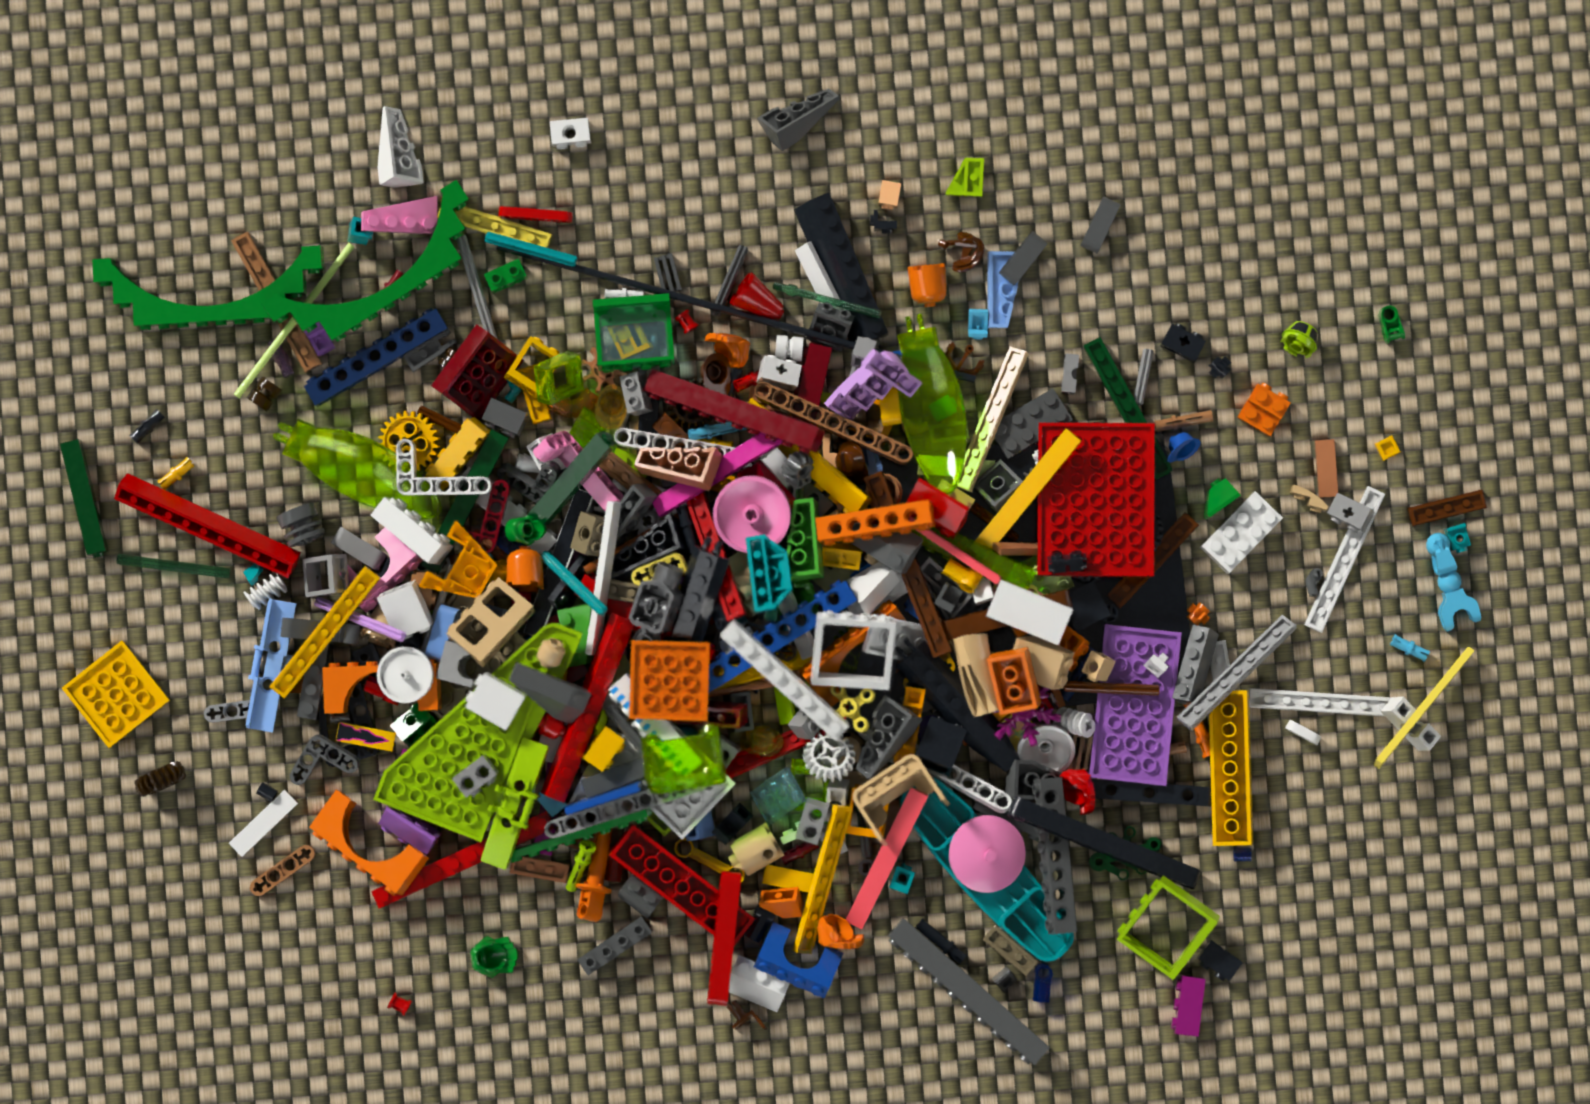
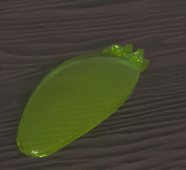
M917 314L920 330L913 331L912 319L910 316H907L905 319L908 332L897 335L902 353L901 361L908 372L917 377L922 384L911 398L899 391L902 422L911 450L927 481L949 495L954 492L959 484L965 461L967 420L964 399L956 374L939 346L936 326L925 328L922 314Z
M297 419L294 428L283 422L278 424L279 429L290 433L289 438L280 433L273 434L275 440L286 444L282 454L299 462L301 461L319 479L345 496L375 509L384 497L400 498L407 504L406 508L411 512L414 510L422 516L421 520L431 519L441 514L442 505L438 495H403L397 490L396 453L386 446L353 432L316 427L300 419ZM405 462L402 465V470L405 473L409 472L411 465ZM417 471V477H423V476ZM405 481L402 485L405 492L411 489L409 481ZM427 481L422 483V490L427 492L430 489V484Z

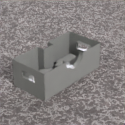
M1065 354L1061 393L1074 395L1076 392L1079 355Z

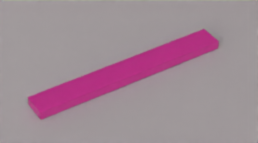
M760 433L759 436H754L723 455L712 486L782 444V441L776 439V442L767 440L765 435ZM678 483L658 495L653 505L658 515L663 517L705 490Z

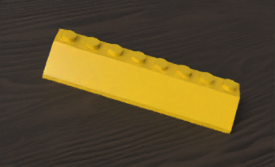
M752 397L748 401V403L767 409L759 401L753 399ZM782 444L777 446L787 459L789 454L793 455L795 451L799 452V447L794 445L793 448ZM810 451L808 455L814 461V469L811 470V479L816 482L814 486L821 492L827 491L830 494L828 498L836 505L838 503L842 504L845 513L865 510L872 502V498L818 452Z
M1249 690L1232 691L1209 714L1213 846L1253 845Z

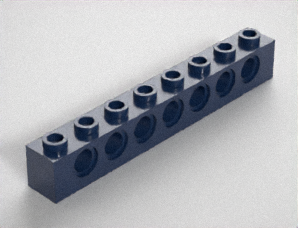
M430 308L424 311L422 317L417 320L413 318L405 323L406 326L402 329H399V327L389 332L390 336L385 339L382 337L372 342L373 346L368 349L363 347L356 352V356L342 359L339 362V366L335 368L331 366L325 369L322 376L318 378L314 376L308 379L304 388L316 407L323 405L403 358V355L417 348L422 343L448 330L438 310ZM423 323H429L430 329L427 332H422L420 326ZM408 332L414 335L413 340L410 342L404 341V335ZM390 342L397 343L395 351L390 352L387 350ZM373 352H380L381 356L378 361L371 360ZM358 361L364 363V368L361 371L354 369V365ZM346 371L347 378L343 381L338 380L339 372ZM324 381H330L331 387L328 390H322L321 384Z

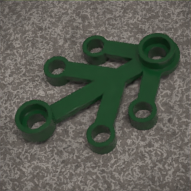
M1132 826L1126 827L1122 839L1130 841L1136 834L1135 828ZM1129 828L1133 830L1131 836H1128L1126 833ZM1150 837L1145 844L1140 846L1158 852L1161 849L1162 843L1158 838ZM1152 841H1156L1158 844L1154 849L1150 846ZM1098 852L1091 855L1089 865L1094 871L1107 870L1123 881L1129 877V872L1126 869H1118L1110 864V862L1116 861V859ZM1097 858L1102 859L1100 866L1095 863ZM1123 863V864L1127 865L1128 867H1130V868L1136 870V872H1137L1138 874H1140V875H1144V874L1146 873V871L1140 873V872L1138 871V868L1133 867V866H1131V865H1128V864H1126V863ZM1121 871L1126 872L1127 875L1125 878L1120 877L1119 874Z

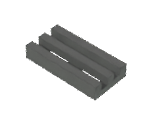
M672 253L654 257L661 288L665 289L658 261L663 262L669 290L674 292L681 291ZM666 259H670L677 285L676 288H673Z

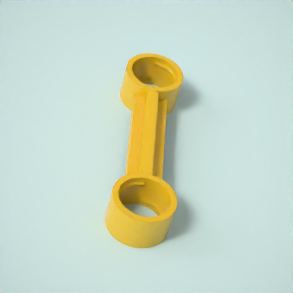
M686 838L678 840L675 844V853L679 857H690L720 874L721 871L729 872L734 868L694 847L692 841H687L691 845L690 853L681 855L677 850V846L680 842L686 841ZM741 870V872H742L741 882H742V881L744 880V878H745V872H744V870Z

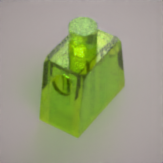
M584 406L569 433L584 448L596 433L606 431L608 424Z

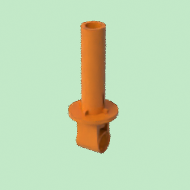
M612 831L603 835L599 832L595 844L596 851L591 856L592 861L588 868L587 880L583 882L584 884H576V888L581 890L579 906L577 908V916L580 919L599 922L603 914L605 894L612 893L611 889L603 886Z

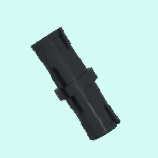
M156 409L145 421L142 420L140 422L141 425L129 436L139 444L147 434L154 431L153 429L165 417Z

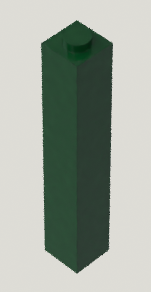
M605 431L596 433L531 509L528 515L534 517L535 520L541 521L545 526L550 524L616 447L617 443L614 441L613 436Z
M76 439L60 443L86 554L93 556V559L103 557L104 553L109 552L82 441Z

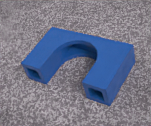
M773 922L754 964V968L775 976L779 980L793 984L797 988L811 992L815 996L825 998L844 953L830 947H825L816 966L809 969L795 967L788 962L783 951L791 929Z

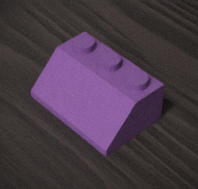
M390 806L386 807L378 823L382 826V830L389 834L394 833L398 836L397 839L404 844H411L423 854L430 853L442 832L420 818Z

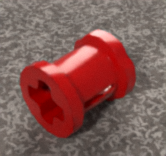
M689 309L674 318L683 327L685 335L699 326L690 316Z
M395 992L387 1008H393L405 1016L412 1001L399 997L398 993Z

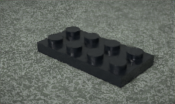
M860 651L856 675L884 676L885 657ZM892 659L889 690L873 689L875 692L874 701L865 703L860 707V714L869 721L870 729L874 719L872 717L874 710L884 695L891 698L897 670L895 665L899 661L897 659ZM853 688L851 698L857 697L863 688ZM870 692L865 693V698L868 699ZM851 702L848 707L849 712L850 710L854 709V706L851 705ZM846 717V721L849 722L848 728L855 730L853 720L850 717ZM860 722L859 728H863L864 722Z

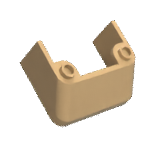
M910 754L858 787L853 793L855 804L878 840L884 846H887L888 843L878 829L887 821V813L883 807L910 790L911 787L915 786L917 790L928 795L936 791L946 806L950 804L916 755Z

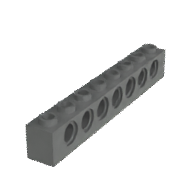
M1062 777L1034 780L1032 792L1035 795V804L1066 816ZM1047 793L1050 795L1049 803L1045 800V795ZM1036 828L1039 834L1038 851L1041 853L1040 871L1043 873L1041 886L1045 894L1043 907L1047 914L1045 921L1048 934L1077 932L1068 840L1054 835V840L1051 841L1048 832ZM1052 851H1054L1056 854V859L1054 861L1051 859ZM1054 871L1058 873V878L1056 880H1054L1053 878ZM1056 890H1058L1060 893V897L1058 900L1055 898L1054 895ZM1058 909H1059V910L1061 911V913H1062V916H1061L1060 919H1058V917H1057V915H1056V912H1057Z

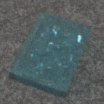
M789 767L782 769L749 792L768 826L774 824L807 801Z

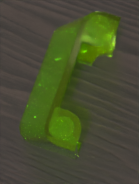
M706 725L700 730V735L662 740L656 734H648L646 737H641L645 782L651 793L675 792L720 785L726 782V771L718 726Z

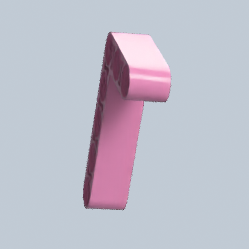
M561 431L547 436L533 450V453L541 462H548L559 458L568 467L583 448L570 433ZM600 467L582 485L604 511H606L608 501L620 502L624 497Z

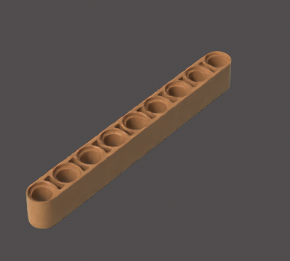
M760 382L755 387L756 399L764 404L844 440L853 441L860 447L900 465H906L912 459V450L905 444L767 382ZM766 388L769 393L766 396H760L758 390ZM778 396H784L786 402L778 404L775 399ZM799 403L803 405L804 409L801 412H796L793 406ZM817 411L821 414V418L814 420L810 414ZM835 419L839 425L836 428H831L828 425L829 420ZM848 427H853L856 430V434L849 436L845 430ZM871 435L874 441L867 444L864 442L863 437ZM888 443L891 445V450L885 452L881 449V445ZM906 451L909 457L903 460L898 456V453Z

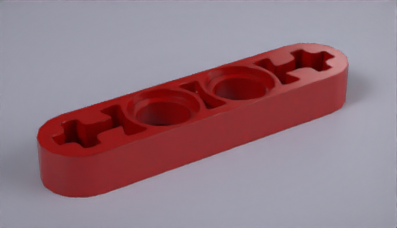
M501 206L499 207L498 217L572 223L573 213L558 210Z

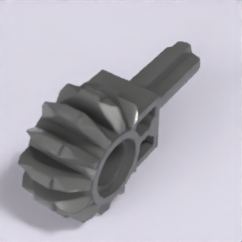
M795 451L793 455L789 454L787 460H784L785 464L782 466V474L786 478V482L793 486L794 498L799 500L804 499V486L811 482V470L814 469V461L808 454Z

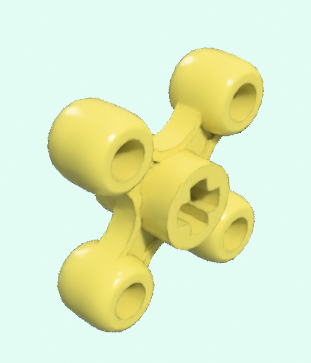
M831 686V694L840 701V707L836 712L843 718L850 717L854 722V728L857 732H866L870 724L866 718L861 716L860 707L865 703L874 701V690L863 688L857 697L851 698L846 693V687H841V691L836 693V686ZM870 692V697L866 699L865 693ZM851 702V705L854 706V709L850 710L849 712L848 709H846V705H849ZM860 722H864L863 728H859Z

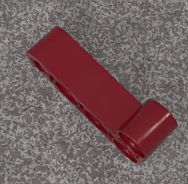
M497 480L492 485L480 534L467 531L481 547L485 540L492 542L491 549L485 550L488 554L493 553L497 547L511 488L504 480ZM501 484L506 488V491H502L500 496L504 498V501L493 499L494 496H499V491L496 488L500 487ZM496 502L502 506L501 511L498 513L492 512L491 509L492 505ZM490 521L496 522L497 528L495 531L490 532L487 530V524Z

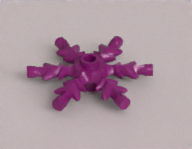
M1038 686L1040 698L1049 697L1045 693L1050 689L1043 686L1039 689ZM1044 707L1039 710L1030 709L1014 712L1011 718H1004L1007 722L997 725L1001 729L994 736L998 740L1006 732L1010 736L1012 727L1016 729V722L1021 721L1024 724L1021 730L1025 729L1023 739L1028 737L1030 746L1033 747L1038 745L1035 735L1040 733L1033 728L1036 725L1031 723V718L1037 717L1039 722L1042 718L1047 724H1050V720L1060 722L1062 715L1053 714V708L1043 711Z

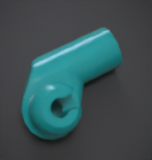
M507 380L510 391L505 396V399L513 403L522 389Z

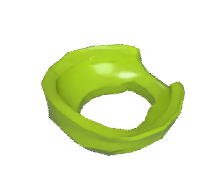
M603 709L600 711L591 736L601 733L606 725L607 714Z

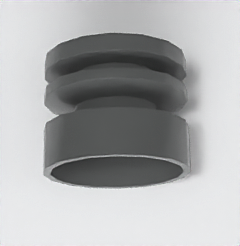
M313 502L290 509L276 517L281 529L290 528L291 530L284 535V538L294 537V539L287 542L289 548L304 546L314 542L326 533L324 528L315 530V528L322 525V522H312L311 520L318 515Z

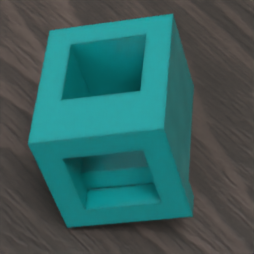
M1465 523L1444 529L1445 535L1450 541V551L1456 550V553L1468 550L1467 546H1470L1471 542ZM1457 535L1462 536V542L1456 540Z
M901 864V867L896 866L889 888L908 894L915 872L912 871L913 867ZM901 874H904L906 876V880L904 882H901L899 880V876Z

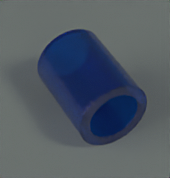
M1233 848L1234 862H1251V848Z

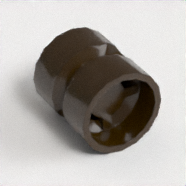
M261 376L256 383L257 388L252 389L247 398L267 412L273 404L272 399H277L282 389ZM264 388L270 392L268 396L261 393Z

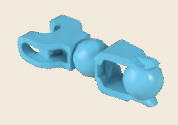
M1442 533L1430 535L1426 542V549L1431 554L1433 570L1438 575V587L1443 591V601L1438 608V616L1443 629L1448 632L1454 628L1453 616L1460 609L1466 610L1471 621H1481V613L1477 601L1467 596L1464 589L1460 587L1462 581L1459 573L1456 572L1457 564L1449 550L1450 541L1448 537Z

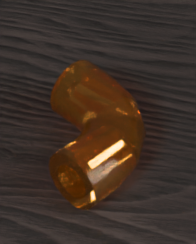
M587 388L576 399H568L558 392L549 404L548 409L564 418H579L588 414L601 398Z

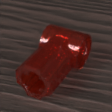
M616 843L610 845L608 853L611 851V849L614 847ZM608 854L604 880L621 882L623 866Z

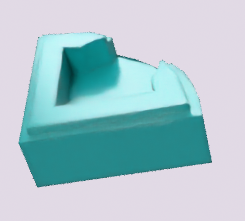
M253 564L243 571L252 586L259 580L258 576L263 571V567Z

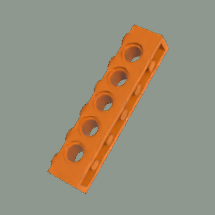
M929 500L815 518L817 539L824 546H833L835 542L840 541L851 543L854 542V539L859 538L870 540L873 539V536L877 535L889 537L892 536V533L896 532L908 534L911 533V530L915 529L927 531L930 530V527L935 526L933 504ZM912 514H917L916 521L909 522V517ZM898 517L897 524L890 525L891 519ZM879 520L878 527L871 528L872 522ZM860 523V529L853 531V525ZM841 526V532L834 534L835 527Z

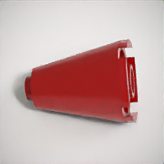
M752 272L748 273L737 287L736 294L734 293L730 300V304L735 307L774 320H779L784 313V305Z

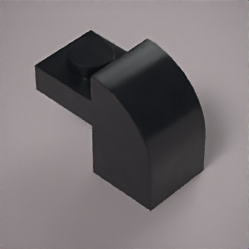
M739 803L712 833L719 841L726 845L754 815Z

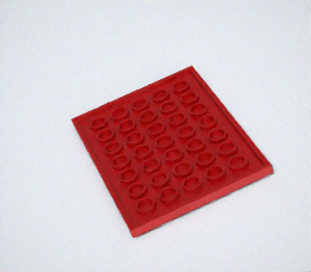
M1039 423L1038 462L1065 429L1070 430L1081 442L1038 494L1037 576L1154 577L1155 423ZM1072 551L1086 553L1087 560L1083 561H1087V568L1084 571L1070 572L1069 565H1066V572L1053 574V572L1048 571V564L1052 563H1048L1047 556H1051L1053 553H1062L1063 555L1070 554Z

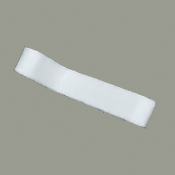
M402 439L397 443L396 473L397 490L403 495H477L491 492L493 482L487 477H417L416 444L408 439ZM408 442L411 450L408 453H404L402 445ZM405 462H409L411 465V470L407 473L402 470V465ZM464 480L469 483V488L466 491L460 489V483ZM482 480L488 483V488L485 491H481L479 488V483ZM405 481H409L411 484V489L408 492H405L402 488ZM424 481L430 483V489L427 492H424L421 487ZM448 481L450 487L444 492L440 487L441 483Z

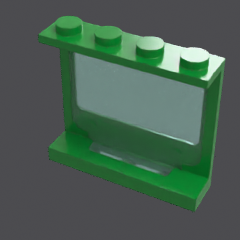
M669 293L592 300L598 371L611 373L619 369L621 371H631L633 368L649 370L655 366L669 368L671 365H675Z

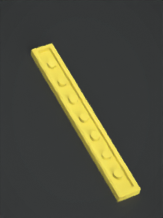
M1471 647L1466 648L1374 762L1375 767L1381 768L1470 659L1474 652Z

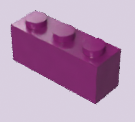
M1181 975V978L1177 979L1176 990L1179 991L1178 998L1174 999L1173 1009L1176 1010V1018L1172 1017L1171 1029H1174L1175 1034L1199 1037L1205 978Z

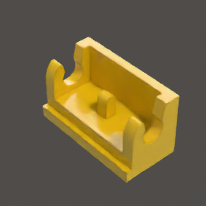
M835 543L833 546L823 545V566L859 570L863 551L850 544Z

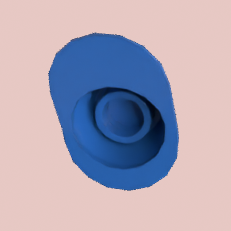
M1185 432L1171 436L1168 446L1171 453L1167 461H1182L1191 457L1199 449L1200 440L1193 438Z

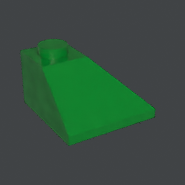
M1218 478L1210 484L1212 488L1207 493L1204 511L1205 520L1241 496L1226 478L1222 481Z

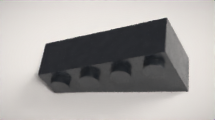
M668 514L664 517L665 520L655 524L645 535L639 536L632 545L626 546L615 554L611 573L612 577L615 580L626 582L631 580L632 572L638 567L673 553H679L682 556L689 554L682 529L679 527V519L672 514Z

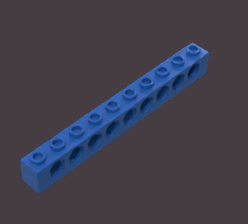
M838 580L830 585L832 589L828 592L820 591L814 595L815 600L812 602L804 601L797 606L799 610L796 612L788 611L780 616L782 618L781 621L778 623L772 621L764 626L765 631L760 634L756 631L752 635L761 644H763V636L771 635L773 637V644L764 646L771 653H774L816 627L817 615L812 612L814 604L821 605L823 608L822 612L829 610L837 614L856 602L857 598L846 581L841 583ZM830 594L838 595V604L832 605L829 603L828 597ZM802 614L806 617L804 625H798L795 622L797 615ZM783 624L790 628V632L786 636L779 633V627ZM731 647L733 651L728 654L722 652L714 657L716 659L714 663L709 664L708 693L752 666L733 647ZM733 655H737L740 658V664L736 667L729 663V659ZM717 665L722 666L724 669V674L720 677H716L713 674V668Z

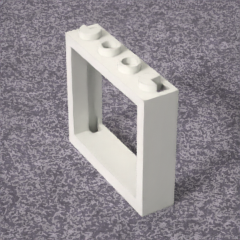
M829 610L822 613L817 612L810 677L811 684L889 690L896 629L895 618L885 614L879 617L872 616L869 613L853 615L851 612L835 614ZM824 624L888 628L884 676L819 672Z

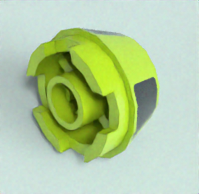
M1296 321L1283 331L1280 342L1284 343V350L1297 357L1298 354L1305 355V358H1309L1317 350L1318 332L1310 324Z

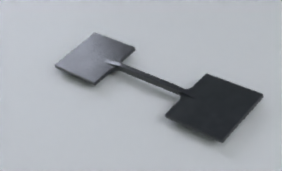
M1094 581L1069 593L1073 606L1069 620L1076 632L1111 615ZM1004 626L988 635L990 652L998 653L1013 650L1016 638L1013 636L1009 626Z

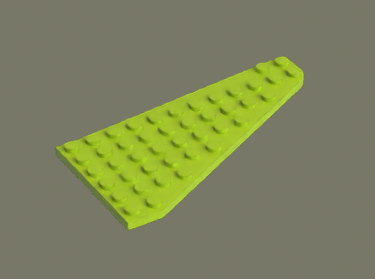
M559 623L548 624L541 628L499 666L492 675L520 690L509 681L514 666L518 662L562 679L578 648L583 633ZM555 638L563 643L565 654L559 666L545 668L540 664L537 652L544 640ZM528 696L525 697L507 730L467 709L466 705L468 702L465 701V697L384 771L373 800L482 842L494 812L488 811V807L494 804L497 792L494 791L497 784L506 786L522 738L532 739L546 712ZM486 754L499 771L496 775L497 779L490 785L486 783L480 787L482 791L474 797L471 795L465 797L452 778ZM480 767L481 775L488 776L489 769L487 767ZM466 778L464 780V784L467 787L471 788L474 786L472 779Z

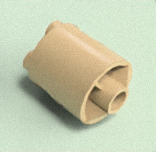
M766 822L729 843L733 851L728 859L735 870H744L747 876L784 856Z

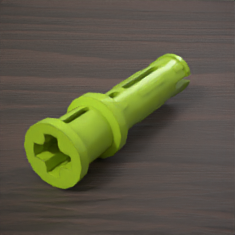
M589 840L581 841L579 852L575 854V864L565 886L570 892L577 891L576 884L580 883L585 868L590 865L592 861L591 856L596 851V845Z

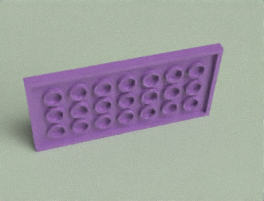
M1104 625L1102 653L1116 662L1107 682H1099L1159 685L1160 692L1158 696L1097 693L1094 721L1095 731L1093 733L1089 770L1091 778L1166 786L1175 703L1172 696L1177 682L1181 632ZM1164 653L1169 657L1164 662L1168 668L1157 678L1143 665L1153 654L1159 657Z

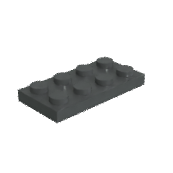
M1052 388L1003 417L994 439L1007 460L1038 443L1039 423H1071L1073 419Z

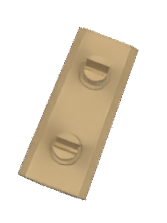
M972 634L953 638L962 687L972 715L979 717L999 711L987 663V658L990 654L994 653L990 652L988 635Z

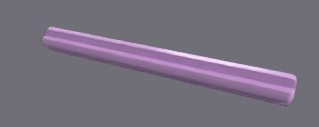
M316 597L314 602L316 607L328 612L335 604L322 597ZM354 611L348 618L349 621L397 641L403 642L405 640V632Z

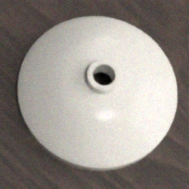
M1044 724L1033 727L1040 733L1035 735L1038 745L1033 747L1030 746L1028 737L1026 739H1023V736L1021 737L1017 747V754L1020 760L1035 761L1061 773L1068 768L1074 759V741L1071 735L1059 726Z

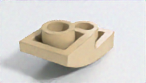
M1297 485L1291 487L1290 494H1294V498L1305 501V498H1308L1306 506L1311 507V511L1321 513L1327 510L1328 506L1314 493Z

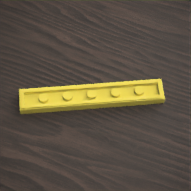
M464 207L459 211L454 209L455 214L464 227L485 234L493 232L546 248L549 247L552 238L550 233L469 207Z

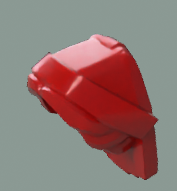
M1068 769L1059 776L1062 777L1064 799L1074 805H1079L1080 815L1092 813L1095 808V792L1091 775L1085 769Z

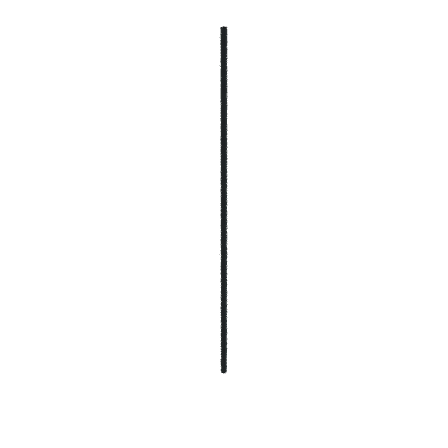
M497 246L496 248L499 251L649 293H669V298L849 349L854 350L856 344L853 341L578 264L572 267ZM878 348L875 349L879 353L885 351ZM896 354L903 364L975 383L976 376Z

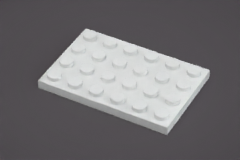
M635 720L631 727L647 744L648 748L643 753H639L627 737L622 734L620 737L625 740L623 742L625 747L619 755L616 753L613 756L612 760L614 762L609 768L612 769L654 753L660 771L648 776L673 769L675 765L671 760L666 761L660 754L662 750L658 745L654 747L647 739L649 735L645 731L641 732L636 727ZM669 720L704 759L688 775L706 772L711 779L710 785L702 791L650 807L681 839H684L736 783ZM676 772L677 779L685 777L683 774L680 776ZM698 776L696 779L699 786L706 785L705 777ZM679 782L678 789L681 792H686L688 785L685 782ZM661 788L659 791L661 797H669L670 793L667 788ZM643 794L641 800L645 804H649L651 797L648 794Z

